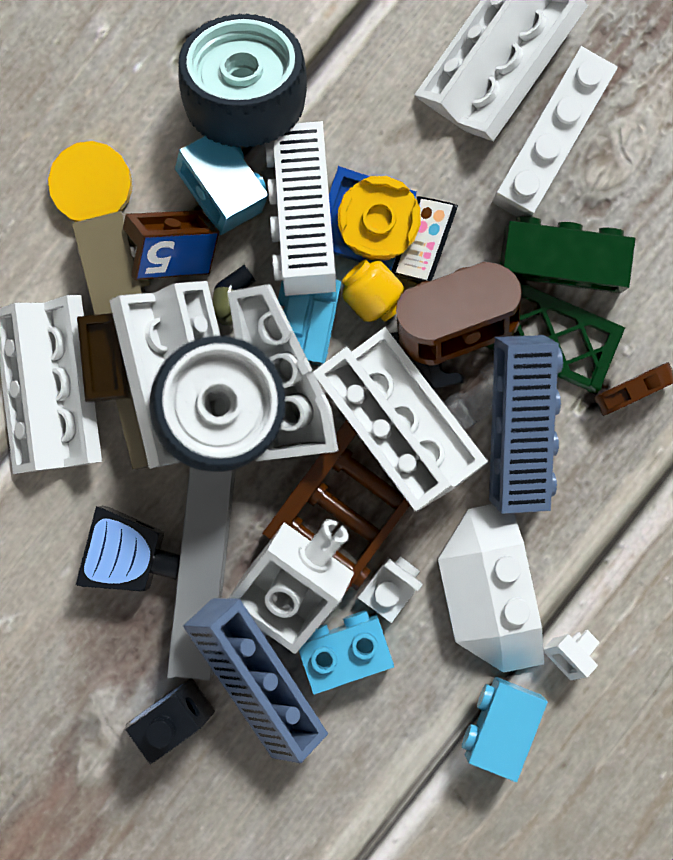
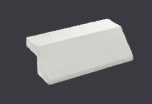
M480 0L414 95L465 132L494 142L588 7L585 0Z
M207 281L174 283L154 293L121 295L109 300L149 469L181 463L164 448L155 434L150 419L149 398L158 370L174 351L195 339L220 336ZM210 395L205 398L204 406L210 415L214 417L225 415L227 406L223 398L217 395Z
M66 295L45 303H13L0 308V372L13 474L102 462L95 402H85L77 323V317L84 316L81 295Z
M386 327L352 352L346 346L313 371L320 384L416 512L450 492L488 464L486 458Z

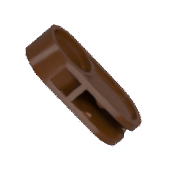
M669 362L664 363L595 396L594 399L599 404L602 415H608L673 384V369Z

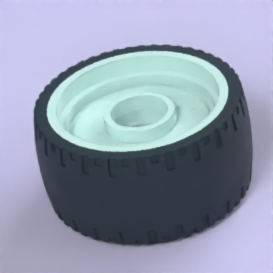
M231 14L215 18V20H210L206 24L204 23L195 32H192L190 37L184 42L183 48L180 50L178 64L180 94L189 121L203 136L216 143L231 147H254L270 143L272 140H277L280 136H284L299 121V117H301L304 110L307 92L306 65L298 39L295 38L294 33H291L290 29L286 28L285 25L271 18L256 14Z

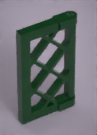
M520 282L521 297L536 303L539 308L520 316V321L541 313L550 335L548 338L559 343L558 337L579 330L588 353L567 361L562 351L563 367L561 372L557 373V377L597 395L602 389V384L626 327ZM552 310L573 319L576 326L555 334L546 311ZM519 323L516 330L518 336H525ZM589 326L608 334L604 346L593 350L584 327ZM494 343L485 347L494 350ZM601 352L599 358L597 359L595 354ZM590 357L594 366L591 377L587 378L571 371L568 365Z

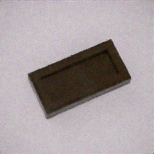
M113 313L78 316L77 323L85 402L129 399V381Z

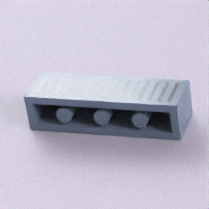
M545 335L495 337L489 501L502 514L551 511V496H555L557 491V480L553 472V456H556L559 450L558 435L555 431V415H558L561 409V398L557 390V373H560L562 370L563 355L559 348V343Z
M212 598L183 625L184 629L271 758L301 764L328 735V732L240 599Z

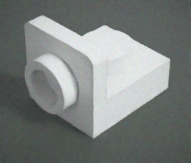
M401 556L396 562L387 557L360 592L358 598L392 623L414 592L418 591L423 585L416 578L420 571Z

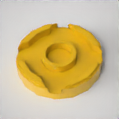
M95 141L75 143L63 150L52 163L48 177L49 192L58 210L73 222L123 211L129 203L133 189L131 171L122 156L109 145Z
M370 176L361 180V182L355 184L344 194L338 208V229L344 243L356 255L369 260H389L403 254L414 243L421 225V212L417 199H415L410 189L403 182L388 176Z

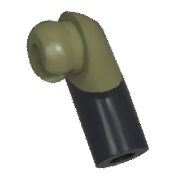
M245 265L229 274L214 287L212 303L216 319L224 326L233 324L228 291L245 289L256 282Z

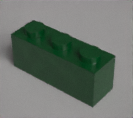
M519 216L516 218V221H509L504 229L500 265L513 272L518 280L622 293L630 287L636 238L624 236V230L617 228H599L598 233L582 230L583 225L579 223L559 222L557 227L541 225V219Z

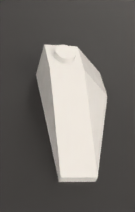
M271 285L228 291L235 338L249 342L252 346H256L271 360L280 374L285 390V414L280 431L270 447L256 461L338 451L331 406Z

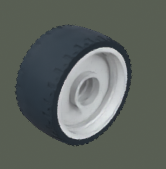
M208 336L195 339L174 351L158 370L149 398L151 423L157 438L164 448L180 462L195 469L210 472L234 470L251 463L261 456L270 447L280 431L286 405L283 382L271 360L256 346H252L249 342L229 336ZM217 395L223 398L227 406L224 416L214 417L206 411L204 402L207 396Z

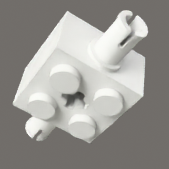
M326 520L311 541L286 523H283L243 574L228 598L240 599L265 637L269 635L294 654L298 652L339 604L354 574L353 571L332 557L340 546L348 540L347 531L342 525L330 537L331 531L338 523L333 520Z

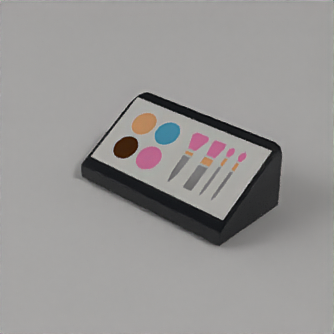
M417 196L421 212V225L414 243L403 254L396 256L391 271L395 276L417 284L433 280L458 208L456 204Z

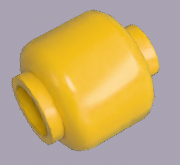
M366 259L362 260L342 279V283L345 285L342 297L363 321L372 322L381 318L386 322L396 314L397 302L404 291V287L382 261L376 260L369 263Z

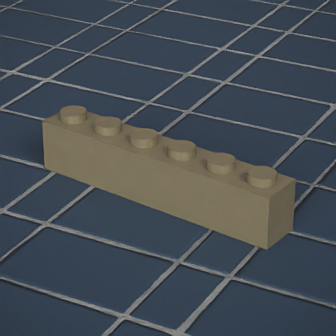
M122 211L72 223L94 315L112 313L109 300L121 295L145 294V287L151 285L150 279L134 280L131 276L136 254V244L123 229L125 215ZM129 385L130 398L116 400L132 469L139 470L147 468L149 465Z

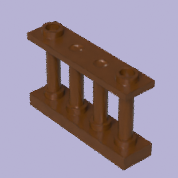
M347 419L336 433L338 451L320 454L262 533L271 540L282 524L286 523L311 541L316 534L301 524L303 520L297 515L307 502L313 507L317 504L369 542L355 563L339 551H336L332 556L354 572L345 593L350 587L357 591L371 572L366 567L367 563L411 505L403 494L351 457L353 452L347 447L358 433ZM331 469L338 473L342 470L394 508L380 529L326 490L328 486L322 481Z

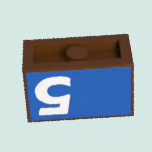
M201 210L130 213L125 215L123 229L137 246L131 274L134 280L210 274L220 231Z

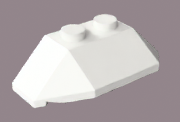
M493 504L469 508L437 559L454 640L457 644L503 673L543 665L542 625L525 546L514 513L502 514Z

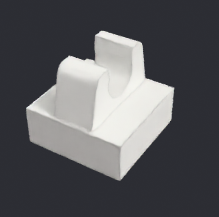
M585 630L582 635L580 632H577L573 637L567 634L553 638L543 648L544 653L570 680L587 678L598 666L589 655L597 647L599 641L588 630Z

